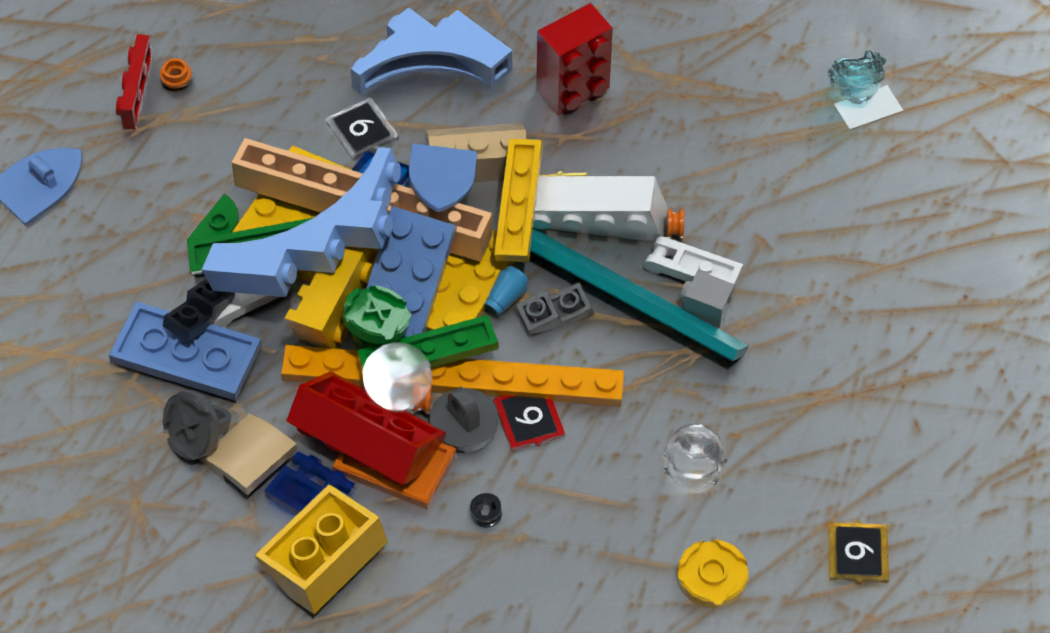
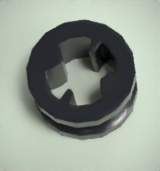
M481 493L472 499L470 504L471 519L477 526L492 528L501 521V501L497 496L491 493ZM484 505L491 506L488 515L481 514Z

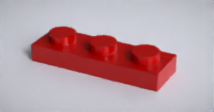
M137 34L134 47L130 46L128 50V65L130 66L129 70L124 71L122 76L123 96H118L116 101V115L121 116L123 129L136 130L153 58L150 35Z

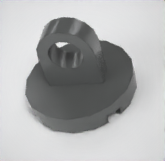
M459 387L444 393L434 402L430 412V424L447 433L442 443L455 447L459 451L464 450V453H470L486 447L494 439L498 426V414L494 403L485 394L470 388Z
M195 390L179 392L168 399L164 407L162 422L164 430L168 429L171 437L167 438L170 447L178 456L187 460H195L207 457L214 451L219 435L227 432L232 417L228 410L212 405L203 394Z

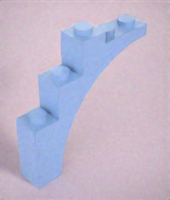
M378 147L369 167L355 185L335 204L313 219L288 231L264 239L241 243H213L202 268V272L212 290L286 297L291 284L296 280L297 270L334 273L339 260L344 256L345 246L382 249L386 237L391 234L393 228L392 217L388 214L386 208L390 204L394 184L399 181L401 175L400 164L396 161L392 149Z

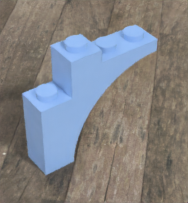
M408 7L400 15H395L386 25L387 39L380 41L373 51L364 58H359L351 68L352 88L361 95L373 86L392 77L420 71H444L465 75L491 88L512 71V49L459 10H456L449 17L443 18L437 27H434Z

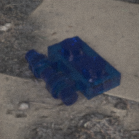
M298 451L292 458V463L299 467L298 470L295 471L284 465L264 492L267 499L297 515L329 484L348 496L355 492L357 484L347 479V474L338 469L333 471L322 465L321 459L316 456H307ZM315 476L325 483L321 486L309 478Z

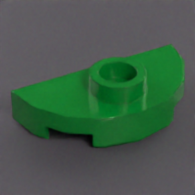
M223 194L188 237L187 241L232 233L239 223V213L234 201L226 194Z

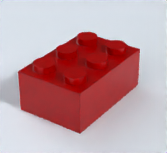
M591 3L537 30L536 91L557 116L568 110L576 109L582 102L594 96H600L610 88L613 27Z

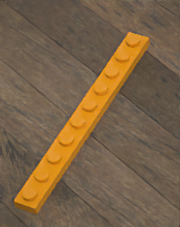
M294 345L285 346L281 371L282 381L305 383L332 371L360 387L413 391L415 382L420 383L422 387L431 383L433 387L432 392L447 393L463 387L480 391L487 397H501L505 395L552 399L553 402L621 407L624 377L623 370L462 359L367 385L358 360V350Z

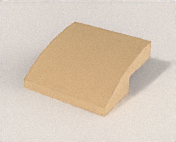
M249 413L218 441L211 454L201 458L200 461L223 481L228 478L248 495L297 451V444L273 425Z

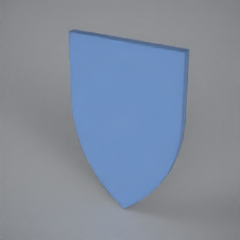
M412 143L409 180L416 195L436 212L446 210L462 201L471 191L474 184L477 151Z
M49 149L34 153L16 162L0 174V202L27 226L56 205L70 192L81 170V149Z

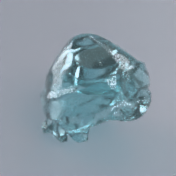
M866 50L863 58H841L837 61L835 60L832 67L828 70L830 84L851 103H866L874 97L881 81L885 77L884 64L886 59L881 57L880 53L875 52L873 54L872 51Z

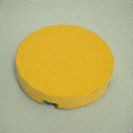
M713 539V542H704L702 540L695 542L684 551L678 564L677 580L682 592L692 602L703 607L719 608L732 604L742 596L748 583L749 571L744 555L734 545L723 540Z

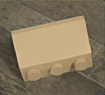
M523 123L427 130V141L430 146L477 151L474 182L504 180L509 139H527Z

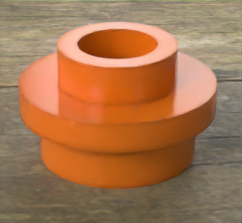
M179 58L167 60L160 70L161 82L169 88L184 87L192 78L191 68L185 61Z

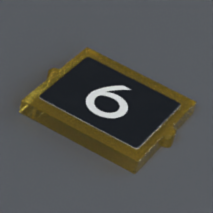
M856 521L855 523L829 522V581L855 582L857 585H861L862 582L888 583V525L862 524L861 521Z

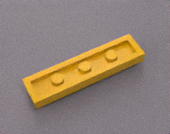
M509 139L494 252L496 261L529 262L543 151L542 140Z

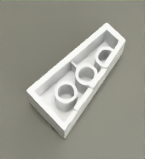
M539 176L533 227L536 229H552L655 242L657 237H664L668 208L655 176Z

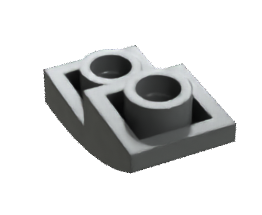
M580 282L551 296L548 295L547 291H544L516 304L530 334L561 328L594 315V311Z

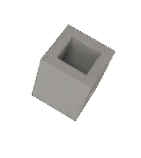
M697 270L692 282L687 280L682 288L680 299L684 300L683 310L720 328L732 304L735 284Z

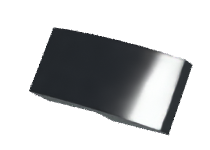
M207 279L187 291L186 302L164 315L162 326L186 342H190L217 319L234 299L235 293L213 291Z

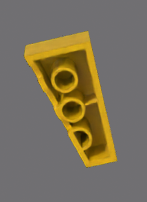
M345 246L344 256L339 260L334 273L312 272V282L310 285L303 284L297 294V297L300 299L298 308L296 310L289 309L285 316V320L298 340L321 348L337 349L339 343L342 344L345 341L349 331L342 317L346 297L354 289L363 288L364 284L369 282L378 249Z

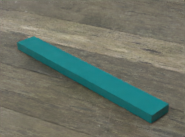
M533 228L531 252L731 361L745 355L748 344Z

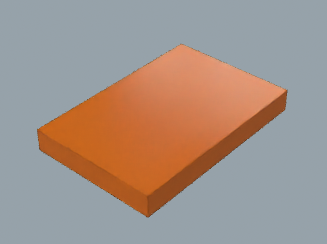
M441 443L421 474L404 485L389 482L384 478V474L373 468H365L358 465L354 458L343 452L339 453L332 469L336 474L428 509L457 454V449Z

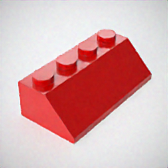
M332 371L299 385L286 422L297 427L296 430L299 433L325 442L326 447L330 450L343 452L354 458L358 465L365 468H373L384 474V478L389 482L402 485L412 481L421 474L447 434L445 431Z

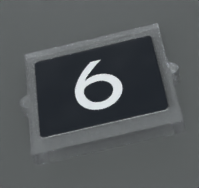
M372 98L352 107L348 105L345 107V110L325 119L326 124L352 161L371 152L376 153L378 147H384L399 140L398 134Z

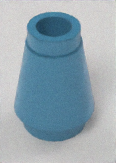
M513 266L500 270L484 303L485 309L499 317L502 312L527 291L526 286L529 283L527 276Z

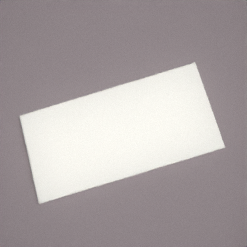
M888 85L834 104L849 129L903 111Z

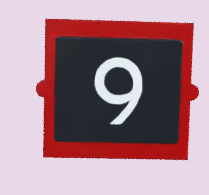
M510 395L493 398V403L497 409V414L511 451L531 445L541 446L542 442L565 436L564 428L552 399Z

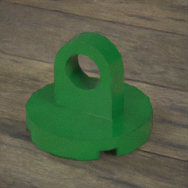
M370 286L369 289L361 290L362 287H359L347 295L342 310L343 322L352 333L354 342L362 349L398 341L406 334L411 313L406 308L405 300L391 289L381 286Z

